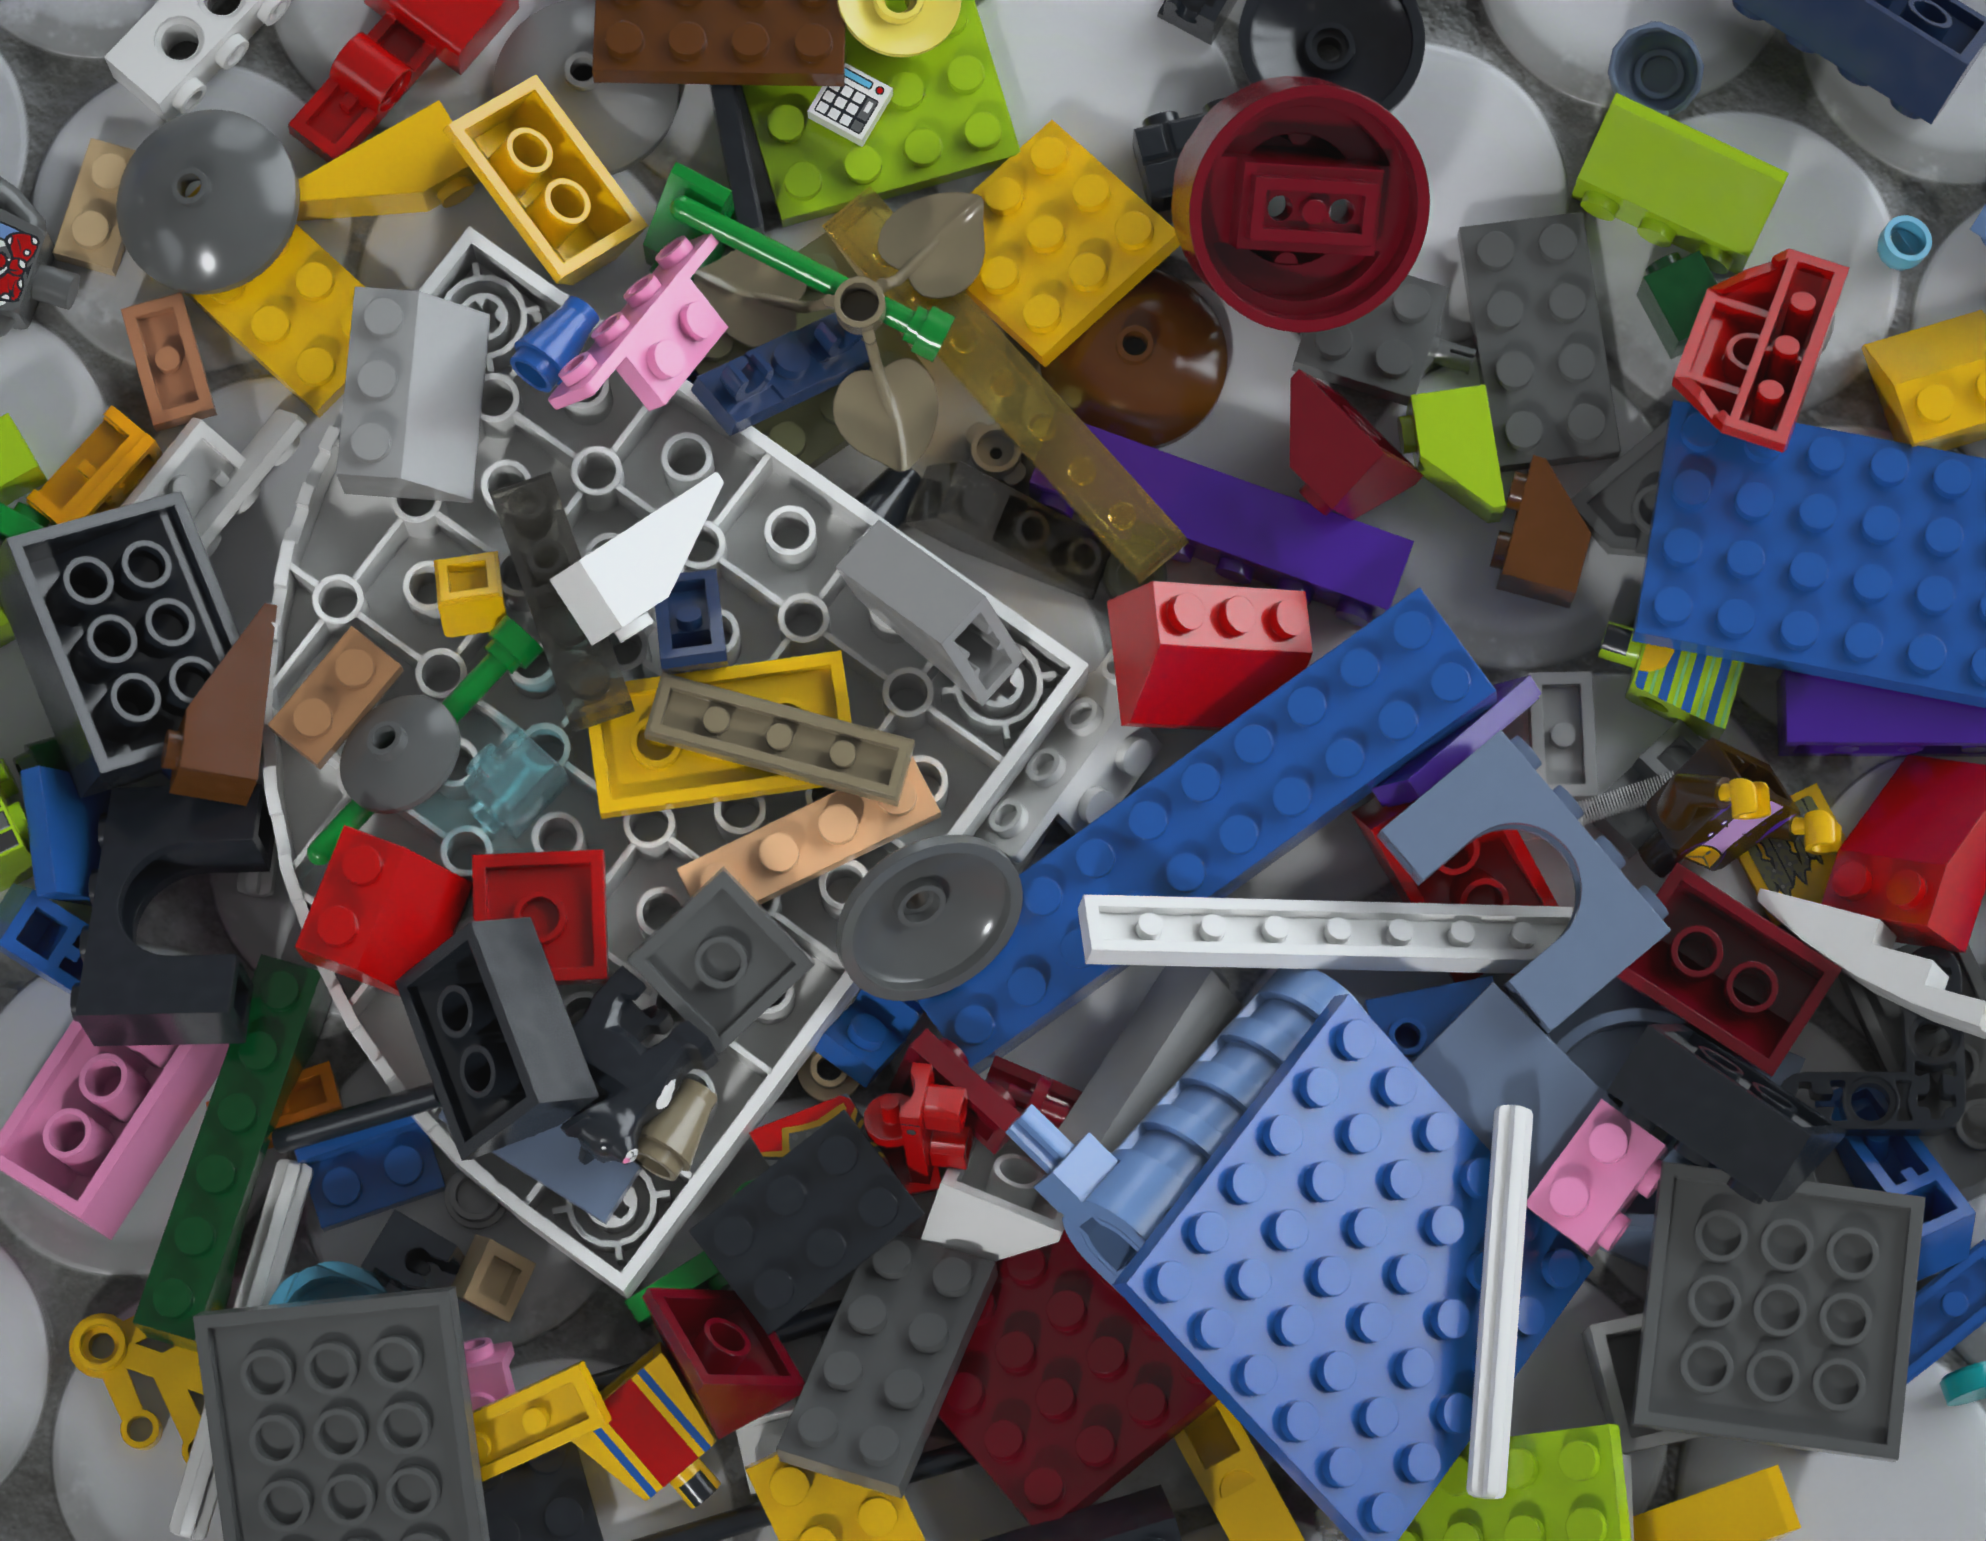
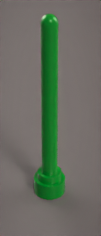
M678 196L670 204V213L676 220L706 235L712 233L718 241L826 295H835L838 287L845 280L849 279V277L687 196ZM885 296L886 315L883 323L904 333L902 340L913 345L910 350L911 352L933 362L952 326L955 316L935 306H932L930 311L918 306L916 311Z
M507 615L488 633L492 640L484 647V650L487 652L486 656L442 702L452 713L457 724L506 671L513 674L520 666L527 669L544 651L534 638ZM351 799L310 843L307 848L309 861L318 866L327 864L331 859L344 825L359 830L374 812L362 808Z

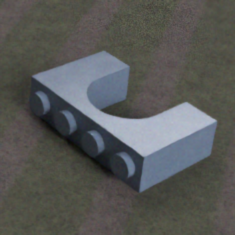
M1500 730L1381 829L1377 837L1418 886L1469 843L1482 835L1494 831L1519 830L1532 833L1547 841L1561 854L1570 869L1575 889L1574 908L1569 923L1553 944L1503 985L1531 1020L1545 1034H1548L1671 931L1663 921L1669 915V912L1651 889L1646 885H1642L1637 890L1621 872V869L1626 865V861L1605 836L1600 835L1594 840L1578 819L1584 815V812L1571 794L1561 785L1552 790L1536 771L1542 763L1532 748L1520 736L1516 735L1510 740Z

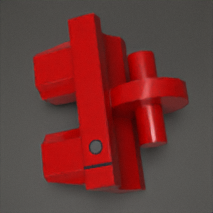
M913 1062L910 1071L914 1091L912 1097L910 1098L900 1093H886L876 1097L868 1104L864 1112V1127L868 1137L877 1145L884 1147H900L904 1145L910 1182L930 1185L934 1166L967 1169L973 1147L974 1134L972 1125L964 1124L968 1106L966 1088L935 1084L932 1064Z

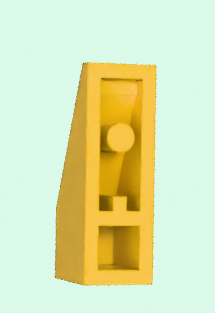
M440 100L298 179L300 204L297 221L429 212L439 205L448 208L467 199L474 192V185L481 181L443 132V129L453 121Z

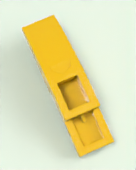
M1220 1400L1174 1437L1230 1541H1305L1242 1424Z

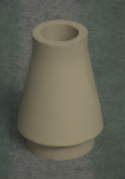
M685 1078L676 1091L669 1107L643 1126L638 1140V1155L635 1161L656 1176L669 1181H675L681 1171H689L711 1110L718 1101L717 1096L703 1084Z

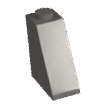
M878 520L864 536L854 541L849 547L846 556L835 566L860 602L981 706L1025 660L985 595L881 520Z

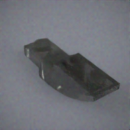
M551 472L489 492L572 732L574 733L635 712L609 636L592 646L549 580L582 559Z

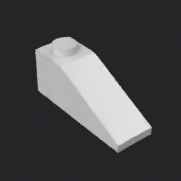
M715 472L549 579L592 646L612 633H615L620 643L654 622L647 611L669 597L724 484L718 472Z

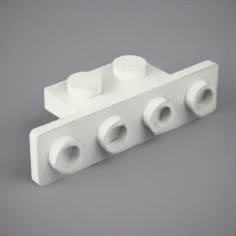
M277 409L240 454L203 420L193 417L120 507L181 491L209 558L221 542V535L219 533L234 515L244 513L256 501L261 491L259 484L272 467L285 463L297 450L300 444L298 435L306 427L307 422L298 414Z
M1112 649L975 834V837L997 846L1010 860L1016 863H1020L1025 859L1053 819L1072 837L1124 800L1163 747V744L1147 727L1121 726Z

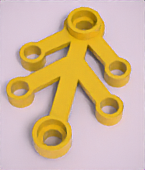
M107 1313L93 1314L84 1318L77 1324L69 1340L70 1357L76 1368L83 1374L91 1378L103 1379L122 1420L120 1433L125 1443L137 1450H148L158 1444L163 1432L159 1418L152 1412L144 1410L129 1374V1369L154 1378L182 1438V1456L187 1463L201 1418L190 1391L204 1395L198 1352L178 1346L164 1352H159L139 1345L140 1342L148 1339V1337L133 1323L134 1316L124 1321ZM102 1335L111 1336L114 1340L112 1354L107 1358H96L92 1352L93 1342ZM139 1418H148L153 1426L152 1434L145 1441H134L130 1435L132 1423Z

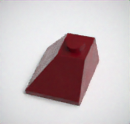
M1300 369L1290 378V468L1305 482L1298 491L1320 513L1327 516L1334 510L1354 520L1413 487L1424 476L1341 393Z

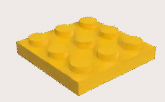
M1053 120L1020 148L1021 151L1017 155L1008 158L971 192L981 196L984 202L985 253L977 278L963 292L1045 368L1180 246L1173 226Z

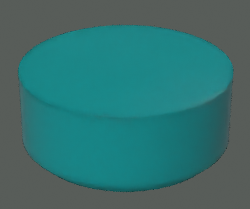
M1986 1361L1962 1367L1942 1377V1381L1939 1384L1947 1406H1959L1986 1398Z

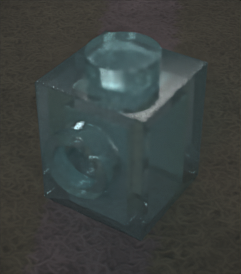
M519 727L498 747L490 743L480 750L468 764L466 773L470 776L463 783L468 796L473 800L466 807L467 810L492 834L495 835L503 827L515 839L570 784L566 770Z

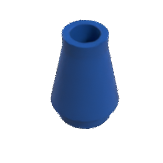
M569 296L559 309L515 342L514 348L516 352L510 359L513 370L535 389L546 393L551 392L555 385H560L562 382L558 376L561 369L581 353L592 329L599 322V316L596 311L582 299Z

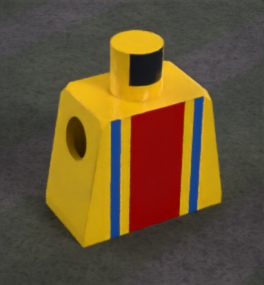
M660 1341L599 1392L612 1421L606 1426L579 1437L572 1442L641 1499L647 1501L670 1483L688 1506L693 1509L708 1499L721 1485L718 1478L699 1458L716 1443V1435L670 1353Z

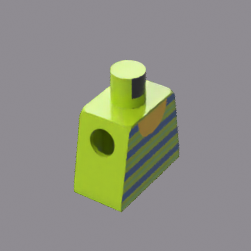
M1608 621L1598 652V658L1633 668L1625 698L1672 723H1676L1679 719L1682 720L1693 732L1702 738L1710 740L1713 737L1719 740L1726 729L1745 662L1632 641L1634 628Z

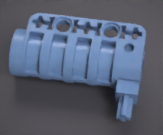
M1279 968L1112 1153L1091 1133H1087L1073 1144L1033 1104L1029 1105L1005 1131L1046 1172L1033 1188L1059 1213L1061 1212L1064 1215L1062 1217L1063 1226L1074 1247L1113 1288L1112 1284L1333 997L1350 994L1365 1011L1358 1000L1337 981L1316 969Z

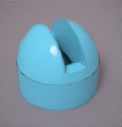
M1902 215L1893 218L1881 231L1878 238L1877 252L1881 261L1889 268L1899 271L1917 266L1931 250V233L1927 226L1915 217Z

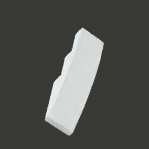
M1760 888L1756 900L1805 945L1841 967V972L1873 993L1920 1016L1986 1039V1001L1946 991L1945 988L1949 976L1933 960L1893 950L1897 936L1880 919Z

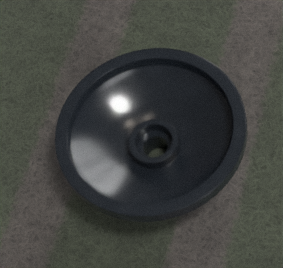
M1247 0L1241 14L1238 29V54L1242 70L1249 85L1267 78L1281 76L1318 78L1367 96L1382 105L1390 113L1399 106L1414 86L1425 52V27L1416 0ZM1322 45H1332L1337 48L1340 56L1334 61H1325L1319 57L1317 49Z

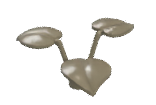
M943 192L924 196L903 205L886 220L880 231L877 243L878 252L884 262L899 271L886 279L880 278L876 282L862 276L849 278L838 287L835 295L827 294L824 298L800 301L806 291V284L736 249L717 261L697 269L694 273V283L728 326L725 333L739 343L754 348L790 331H796V312L812 313L826 309L835 310L837 321L843 329L852 334L863 336L872 371L860 370L851 373L838 387L833 400V415L838 431L844 440L859 453L884 464L896 472H906L916 464L929 446L936 427L939 403L933 379L928 371L916 360L902 358L883 367L874 331L880 327L885 319L886 303L884 293L900 286L907 279H909L910 284L918 294L930 299L954 297L972 285L981 270L985 253L984 202L982 197L977 194Z

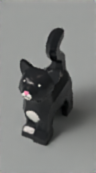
M623 965L593 995L581 1018L572 1025L599 1095L605 1098V1100L592 1105L564 1122L560 1127L566 1136L578 1138L581 1144L578 1159L584 1165L594 1159L602 1163L617 1161L624 1165L635 1161L638 1155V1140L643 1126L669 1107L684 1076L693 1069L707 1071L719 1061L715 1054L716 1050L708 1036L688 1020L676 1026L658 1044L646 1048L641 1043L651 1034H667L675 1023L671 1014L666 1009H659L653 1005L641 1010L632 1001H636L640 997L646 986Z

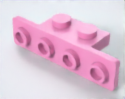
M712 233L704 234L692 240H688L686 236H680L660 250L655 257L659 264L652 274L644 276L625 292L623 298L627 304L623 309L599 324L591 334L595 341L588 351L574 357L559 372L558 376L562 382L548 398V401L555 410L593 396L615 369L648 411L665 406L728 328L690 279L719 244V241Z

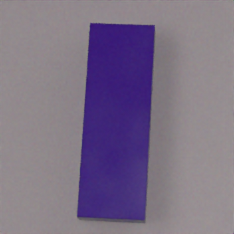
M1531 675L1494 684L1493 687L1497 693V703L1375 786L1372 791L1382 807H1393L1419 799L1495 734L1506 728L1534 704L1542 693Z

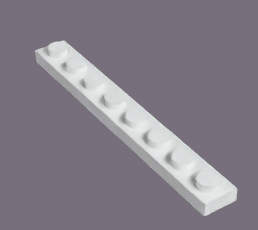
M1084 894L1078 907V915L1086 964L1517 974L1559 938L1569 923L1574 907Z

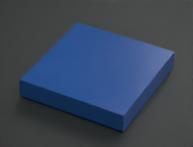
M40 765L22 770L20 777L37 897L92 906L89 897V877L93 869H99L102 850L98 841V821L102 813H108L111 790L80 799L68 771Z

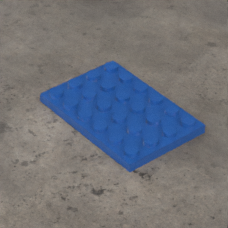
M1673 400L1669 411L1632 641L1986 708V458L1922 446L1912 447L1911 444L1796 423L1787 450L1782 453L1723 434L1691 403Z

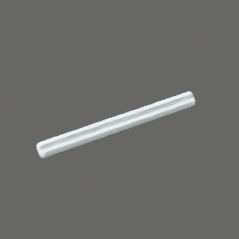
M1519 1105L1498 1106L1494 1111L1466 1486L1469 1495L1481 1499L1503 1498L1506 1494L1533 1124L1532 1111Z
M279 1159L276 1162L233 1308L268 1305L272 1295L282 1283L314 1174L313 1168L307 1164H301L292 1159ZM205 1404L168 1526L169 1532L174 1535L194 1541H203L207 1537L218 1500Z

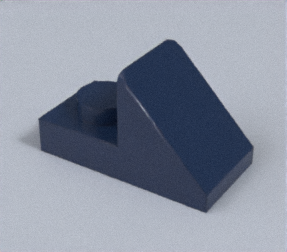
M708 569L680 573L669 597L655 605L660 661L663 673L678 674L729 666L717 570Z

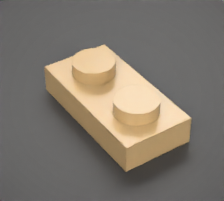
M94 138L90 139L52 252L56 260L116 277L125 250L117 222V194L124 170L136 150Z

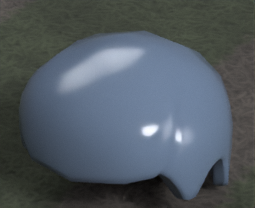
M1651 21L1627 30L1612 49L1607 72L1614 94H1621L1663 115L1673 116L1685 110L1699 93L1704 64L1695 42L1689 35L1661 21Z

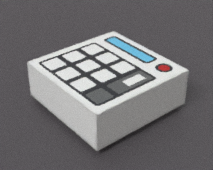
M845 63L844 87L822 86L807 111L808 118L863 147L893 96V88Z

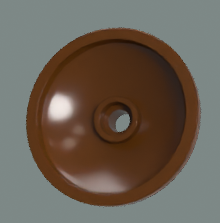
M1153 270L1046 368L1040 364L1041 379L1047 397L1057 414L1157 449L1186 437L1203 423L1212 412L1221 395L1226 379L1228 364L1227 345L1219 319L1208 302L1184 281L1170 274ZM1137 338L1145 343L1147 349L1140 355H1131L1124 350L1123 344L1129 339Z

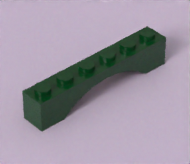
M263 954L259 958L252 978L254 988L246 1043L229 1044L133 1319V1323L148 1338L195 1352L198 1351L193 1316L203 1311L223 1310L226 1308L231 1293L234 1268L243 1227L258 1175L272 1138V1132L276 1128L293 1087L315 1050L332 1001V997L319 970Z

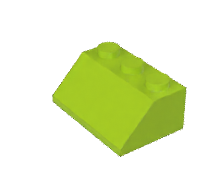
M1616 93L1577 177L1571 197L1581 201V207L1594 217L1606 221H1613L1617 218L1638 228L1637 233L1654 245L1667 248L1673 244L1690 253L1700 250L1712 272L1727 274L1730 271L1738 274L1744 270L1789 173Z

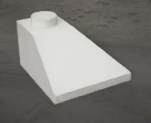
M974 1137L967 1169H947L940 1183L920 1240L994 1262L1059 1242L1064 1231L1062 1222L1064 1215L1061 1212L1059 1213L1033 1188L1046 1172L1012 1139L994 1155Z

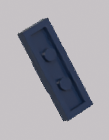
M834 312L697 376L691 391L725 432L732 436L842 383L853 372L869 370L871 365L865 343L861 339L863 336L852 334L843 329L837 321Z

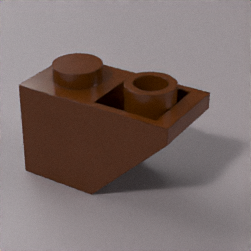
M1533 455L1527 474L1517 471L1514 473L1506 501V508L1516 510L1511 533L1499 530L1489 567L1501 570L1496 589L1570 608L1579 584L1591 532L1547 459Z

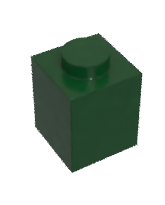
M1700 250L1684 258H1681L1678 252H1674L1650 264L1645 269L1647 275L1643 277L1636 294L1670 359L1683 354L1708 288L1718 284Z

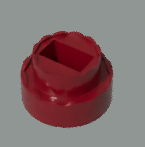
M1302 76L1273 77L1255 82L1227 96L1213 106L1203 117L1185 143L1178 158L1174 173L1171 202L1172 221L1182 251L1194 272L1212 291L1238 313L1258 324L1281 331L1296 333L1325 331L1344 326L1370 313L1386 301L1407 277L1416 262L1427 232L1430 212L1429 182L1425 165L1414 140L1399 120L1382 105L1360 93L1318 78ZM1276 196H1284L1286 205L1283 212L1278 216H1270L1268 213L1269 202Z

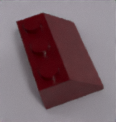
M1677 862L1656 894L1669 912V915L1663 921L1671 931L1617 975L1616 978L1772 1078L1842 968Z

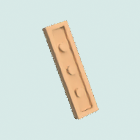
M912 756L898 806L836 791L676 869L689 897H691L724 866L761 905L940 818L941 811Z

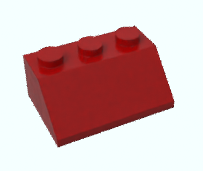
M1151 581L1107 601L1121 726L1220 731L1305 670L1313 654L1305 591Z

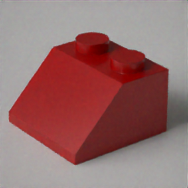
M344 825L295 948L306 962L400 996L395 981L455 934L473 890V883L406 847Z

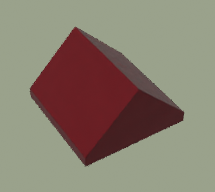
M648 1288L642 1296L665 1347L718 1440L800 1396L805 1382L776 1332L768 1335L734 1290Z

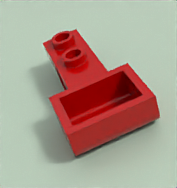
M364 0V4L382 16V18L367 35L364 32L356 34L341 49L331 66L330 77L288 123L289 134L326 162H330L359 146L436 58L459 75H462L518 11L519 0Z

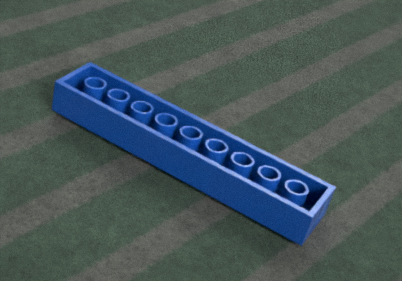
M1420 587L1019 874L1023 891L1022 909L1016 928L1001 952L981 972L960 986L942 994L917 1001L943 1038L952 1041L963 1051L968 1059V1066L979 1075L991 1066L995 1055L1001 1058L1131 966L1085 963L1078 907L1084 894L1225 898L1373 792L1372 789L1497 703L1496 689Z

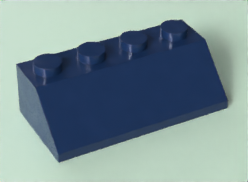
M1732 0L1733 6L1742 15L1756 21L1764 20L1785 33V38L1795 48L1810 54L1817 53L1836 65L1839 73L1848 81L1859 86H1870L1889 98L1891 105L1904 116L1912 119H1923L1929 124L1933 123L1946 106L1986 46V17L1959 0Z

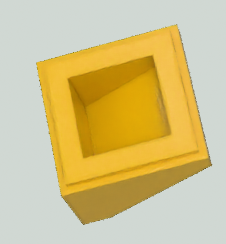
M498 551L434 560L438 609L443 632L446 637L453 638L490 632L507 615Z

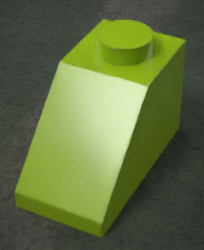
M1486 385L1410 395L1406 416H1399L1397 418L1398 436L1402 453H1413L1414 465L1424 475L1423 478L1487 523L1500 522L1506 508Z

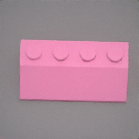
M73 1020L0 1131V1171L63 1212L112 1240L218 1077L229 1044L94 1046L81 1024Z

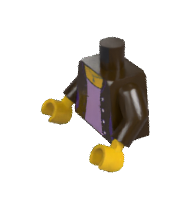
M1712 737L1647 801L1646 811L1659 832L1638 849V852L1647 867L1658 877L1664 878L1673 870L1677 862L1681 864L1685 859L1711 871L1720 870L1765 838L1794 842L1799 835H1804L1806 852L1814 855L1837 854L1838 849L1842 845V827L1824 810L1809 811L1804 817H1801V812L1769 764Z

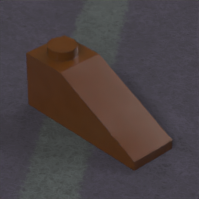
M263 604L189 704L178 731L167 730L162 752L161 768L172 770L169 793L247 806L258 781L275 627L271 622H276L277 605Z

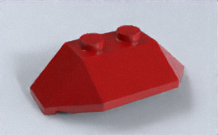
M1788 248L1774 255L1771 262L1748 268L1708 288L1673 377L1672 386L1721 433L1784 453L1787 450L1816 370L1850 267Z

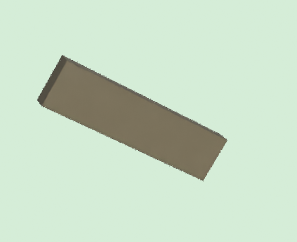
M663 672L644 732L645 739L894 806L899 804L915 747L914 739Z

